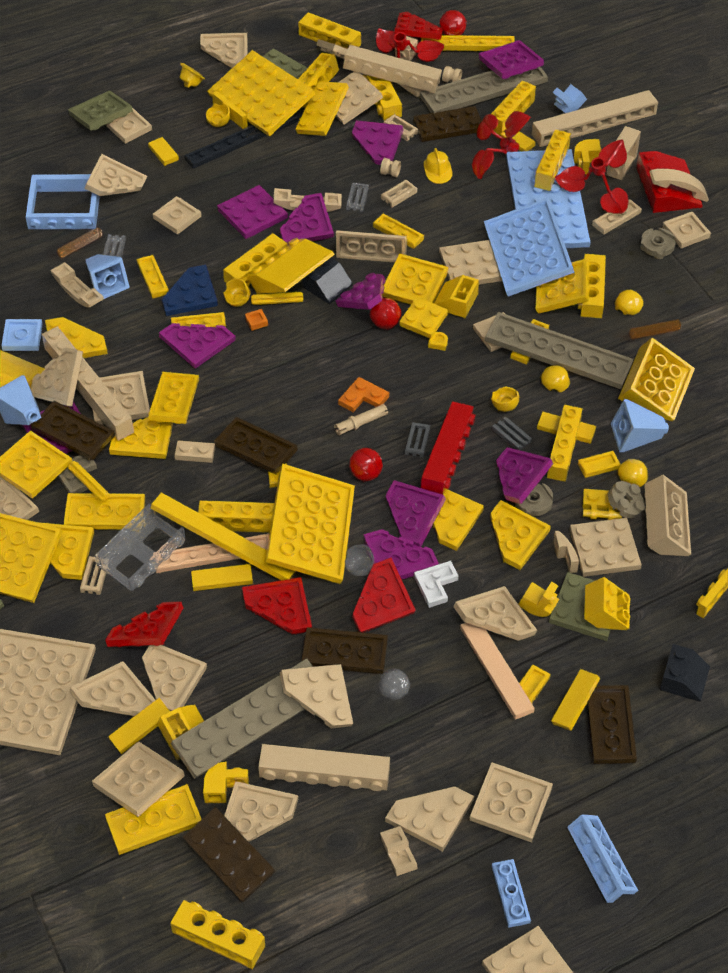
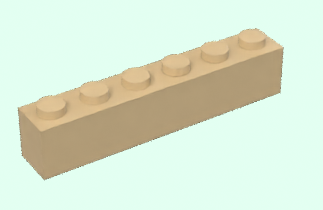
M352 45L349 46L345 54L343 68L432 93H436L442 72L441 69Z
M262 744L259 777L267 780L302 781L308 784H328L332 787L340 785L349 786L353 789L369 788L373 791L387 790L390 757Z

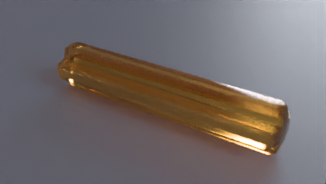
M97 227L58 248V255L64 258L103 236L102 230Z
M677 319L631 328L629 334L632 339L676 331L681 329V323Z

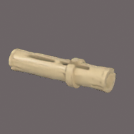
M381 404L357 416H350L347 420L335 424L334 428H338L335 431L339 436L350 430L355 431L359 426L388 415V411H385L387 407Z

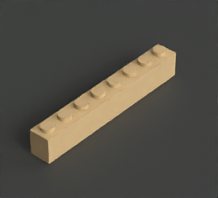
M649 90L533 122L532 136L540 147L549 144L554 130L571 133V139L656 115L658 101Z
M58 326L42 334L44 348L54 359L61 355V351L64 348L76 350ZM82 357L76 389L107 428L115 432L114 437L118 441L134 433L131 416Z

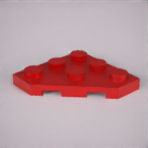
M409 12L399 13L395 34L403 32L406 36L437 40L442 38V28L416 15H411Z
M392 557L373 564L352 615L358 632L365 633L414 614L416 611Z
M301 577L242 587L245 607L248 610L291 634L306 632L307 627L312 628Z
M163 602L156 606L157 610L149 614L143 612L131 618L132 622L123 627L120 624L113 627L105 640L107 646L139 647L144 645H163L183 610L182 602Z

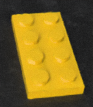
M319 81L314 90L316 94L309 100L295 129L297 134L326 136L349 89L348 84Z
M162 372L150 408L149 420L186 424L198 386L199 375Z
M68 493L64 525L93 527L94 529H142L145 494H109V498L103 502L93 493Z
M188 784L167 791L139 817L124 807L105 814L119 855L189 830L202 820Z

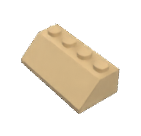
M336 231V258L395 262L399 253L406 255L407 236Z
M661 475L645 483L644 495L646 499L645 512L647 517L648 547L660 555L689 556L691 555L687 492L666 476Z

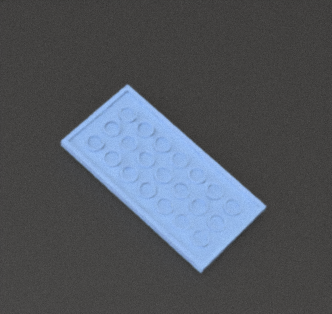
M572 149L568 150L558 175L565 169L575 166ZM545 150L507 152L506 160L515 210L549 198L566 248L590 247V238L580 191H566L558 185L556 180L551 191L534 187L536 170Z

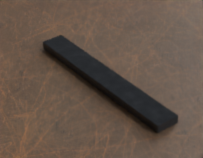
M298 110L276 131L299 122L303 114ZM251 125L186 154L184 157L186 162L194 169L268 135L254 125Z

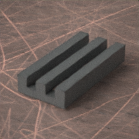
M504 417L503 421H498L497 425L494 424L492 426V431L516 450H521L531 443L532 438L507 417Z
M412 422L405 455L412 453V456L418 454L420 457H424L431 425ZM415 428H419L414 448H411ZM426 429L420 450L418 449L422 430Z

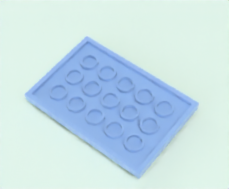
M549 198L484 221L507 296L574 273Z

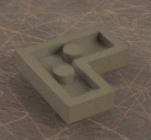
M82 455L72 458V461L78 462L87 472L97 469L94 460L92 461ZM68 467L57 476L68 493H82L88 490Z

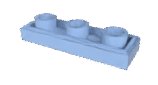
M514 859L492 863L491 867L508 928L530 924L531 919Z

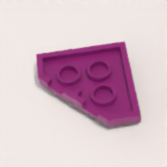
M356 121L352 130V136L360 143L366 154L370 155L372 161L378 165H381L384 158L393 161L403 133V125Z
M322 193L304 196L298 208H295L288 221L280 228V235L283 241L288 243L294 238L316 241L334 237Z
M368 274L365 277L366 279L354 284L351 290L340 295L341 297L336 300L337 306L368 310L373 308L383 298L381 294L384 292L383 284L386 281L383 274Z
M172 323L159 332V337L195 369L235 341V335L223 325L205 327L202 324L180 326V323Z
M507 447L496 460L506 500L522 504L553 465L551 458Z
M394 480L386 494V498L401 537L413 541L415 545L421 547L446 498L442 494Z
M383 529L364 534V541L373 563L375 564L392 557L401 579L414 576V572L439 565L431 548L426 546L422 548L415 545L413 541L403 537H394Z

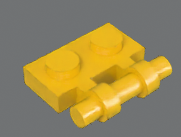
M584 489L583 517H590V519L607 518L608 520L622 518L619 514L620 512H616L619 510L617 508L613 509L609 503V491Z

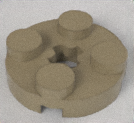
M651 228L642 234L640 248L656 259H663L664 256L674 251L675 237L666 229L659 228V230H653Z
M619 481L608 492L610 505L613 509L617 508L622 517L634 518L645 509L640 487L636 484L631 485L628 482Z
M537 484L522 504L515 503L519 510L533 517L543 515L552 508L553 492L546 484ZM531 496L538 498L536 501L530 500Z

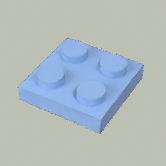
M6 319L2 350L39 351L43 325L42 319Z

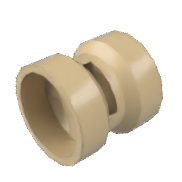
M446 66L443 71L442 81L448 83L449 81L461 80L462 69L457 68L454 70L452 67Z
M384 158L381 163L380 173L398 177L401 161H390V159Z

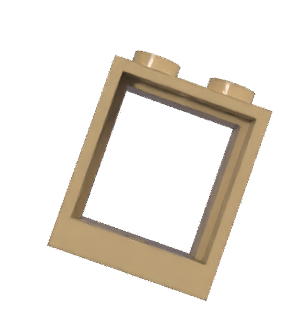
M625 126L617 140L623 139L627 151V160L625 164L618 168H612L608 165L606 175L620 180L623 179L637 157L641 131Z

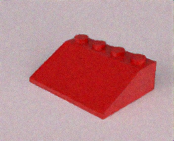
M657 151L639 153L636 168L653 213L702 208L701 200L694 198L691 190L673 184L664 188L652 182L649 172L653 169H674L690 174L684 159Z

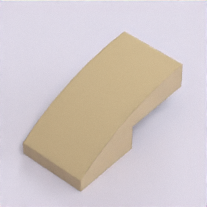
M555 531L553 544L557 558H565L569 573H577L579 559L575 549L560 531Z
M401 826L381 832L380 836L396 875L399 876L416 870L417 863Z

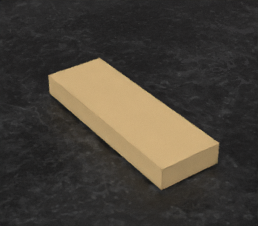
M629 200L628 208L624 213L612 214L607 212L593 220L592 226L604 235L640 214L642 208L632 200Z

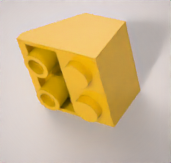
M461 275L445 282L434 304L448 309L450 314L466 318L478 295L479 280Z
M605 577L585 585L584 619L597 628L628 630L630 595Z
M196 705L178 707L160 716L157 723L176 760L181 758L170 743L204 722Z

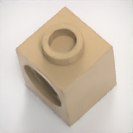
M406 36L407 40H410L411 44L417 49L418 40ZM409 45L404 51H400V59L411 61L416 55ZM395 47V57H397V49H396V47Z

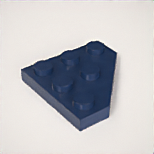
M206 265L188 268L162 298L166 316L218 306Z

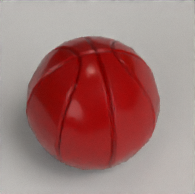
M449 10L442 15L440 28L443 29L442 33L444 35L461 36L466 29L467 21L461 12Z
M382 298V301L370 310L372 322L381 329L393 328L400 321L401 309L398 303L391 298Z
M361 448L355 451L349 461L352 475L361 481H371L377 478L383 467L381 456L371 448Z

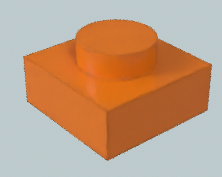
M262 309L245 314V319L251 331L268 326V320Z

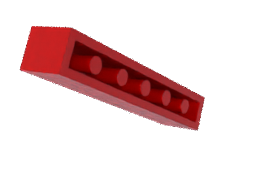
M452 401L422 475V489L444 495L445 489H449L451 484L450 476H454L456 471L455 463H459L461 458L460 450H464L466 445L465 437L469 438L470 425H474L475 422L474 406Z

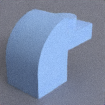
M570 85L565 92L558 88L553 91L556 96L554 105L565 113L578 110L587 100L583 93L573 85Z

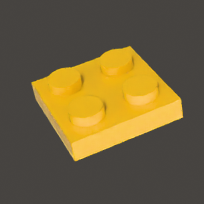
M416 297L400 320V326L431 339L448 315V309Z

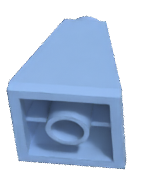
M97 254L86 259L93 288L104 296V299L130 288L121 257Z
M24 375L0 387V414L6 424L29 425L41 418L38 404Z
M628 399L623 400L611 422L619 452H625L662 439L669 428L668 423H665L662 416Z

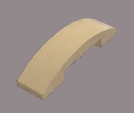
M653 169L649 172L655 185L667 188L670 184L691 190L693 197L705 202L709 200L703 184L688 173L674 169Z
M274 189V203L294 211L295 208H298L301 200L304 198L301 195H291V190ZM325 193L323 200L327 212L341 208L342 194Z
M65 262L51 270L52 275L60 286L79 304L91 307L104 300V296L95 288L90 289L76 277L75 271Z

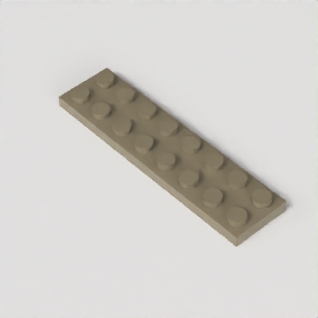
M541 67L510 76L507 79H502L495 72L488 71L438 86L436 93L421 91L420 98L429 111L435 114L436 112L459 109L509 94L521 81L528 82L534 86L548 82V76Z
M500 312L497 313L485 337V341L554 366H561L570 372L618 389H622L634 360Z
M305 659L304 661L300 662L299 664L295 665L290 669L308 668L313 666L310 664L308 659ZM279 675L177 737L170 744L195 779L304 711L305 708L292 696L289 697L283 693L281 677Z

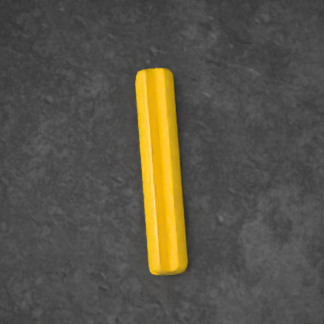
M302 292L257 294L251 296L252 305L303 302Z
M71 462L68 466L69 470L100 501L105 502L110 496L109 493L78 462Z

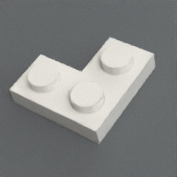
M451 561L414 572V578L429 608L448 602V597L442 585L458 581V574Z

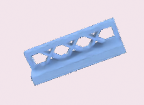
M581 815L567 827L607 903H613L622 894H635L638 891L598 816Z

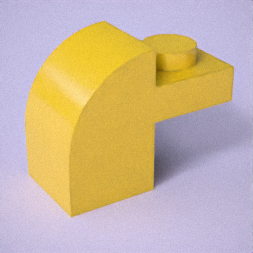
M599 139L583 140L575 146L574 163H578V167L582 168L585 174L588 173L592 160L599 157L601 151Z
M532 582L518 605L535 616L547 617L559 601L557 598L558 594L554 593L558 585L551 582L548 588L544 590Z
M227 762L218 763L209 769L204 778L203 794L205 803H226L227 787H234L235 781L249 784L248 769H227Z

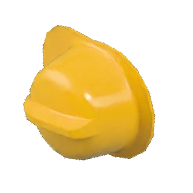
M180 63L182 66L180 79L184 82L185 87H197L203 79L205 80L196 70L184 63Z
M434 148V151L429 153L424 161L426 176L431 182L443 184L451 179L452 169L446 153L437 151V148Z

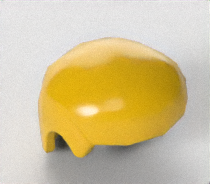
M224 102L222 105L215 103L206 112L207 122L214 127L226 125L230 120L229 106Z
M233 278L226 283L227 288L223 292L226 302L233 307L243 306L249 300L251 294L247 283L241 278Z
M625 290L618 295L614 303L615 309H620L624 315H635L641 311L643 299L637 292Z
M561 366L547 367L541 375L542 385L549 391L556 389L558 392H563L570 385L568 372Z
M502 387L492 392L491 401L493 406L499 411H512L519 403V393L513 388Z
M628 459L619 466L618 476L621 481L641 487L648 480V471L642 461Z

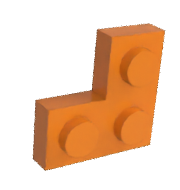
M358 377L339 398L338 405L353 413L363 401L378 407L389 398V392Z

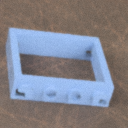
M91 174L32 175L26 211L28 229H96L100 196L94 193L91 195L89 213H34L37 192L88 191L84 188Z

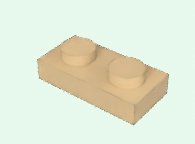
M178 441L175 460L213 463L215 443Z

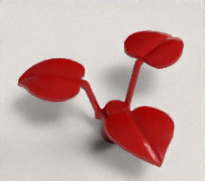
M379 28L376 36L378 49L381 52L389 53L396 47L397 58H400V51H404L408 45L415 53H418V58L424 62L435 60L444 49V44L431 40L419 42L417 49H415L403 32L395 34L394 31Z
M520 111L511 113L505 122L506 129L504 132L506 137L504 138L493 131L498 126V119L495 115L488 114L483 118L477 129V137L480 140H486L492 133L501 140L500 146L502 149L487 148L485 151L480 150L475 155L472 168L474 174L479 179H482L484 173L492 164L494 159L493 152L506 154L507 152H517L519 150V143L512 137L531 118L529 115Z
M623 139L605 146L600 151L599 157L592 160V167H589L586 176L584 170L578 166L569 167L555 176L558 185L569 192L581 191L585 187L584 180H587L591 172H593L597 176H602L608 192L601 198L602 209L612 214L624 213L629 205L627 193L621 188H615L610 191L605 176L608 165L612 168H618L625 164L627 160V151Z

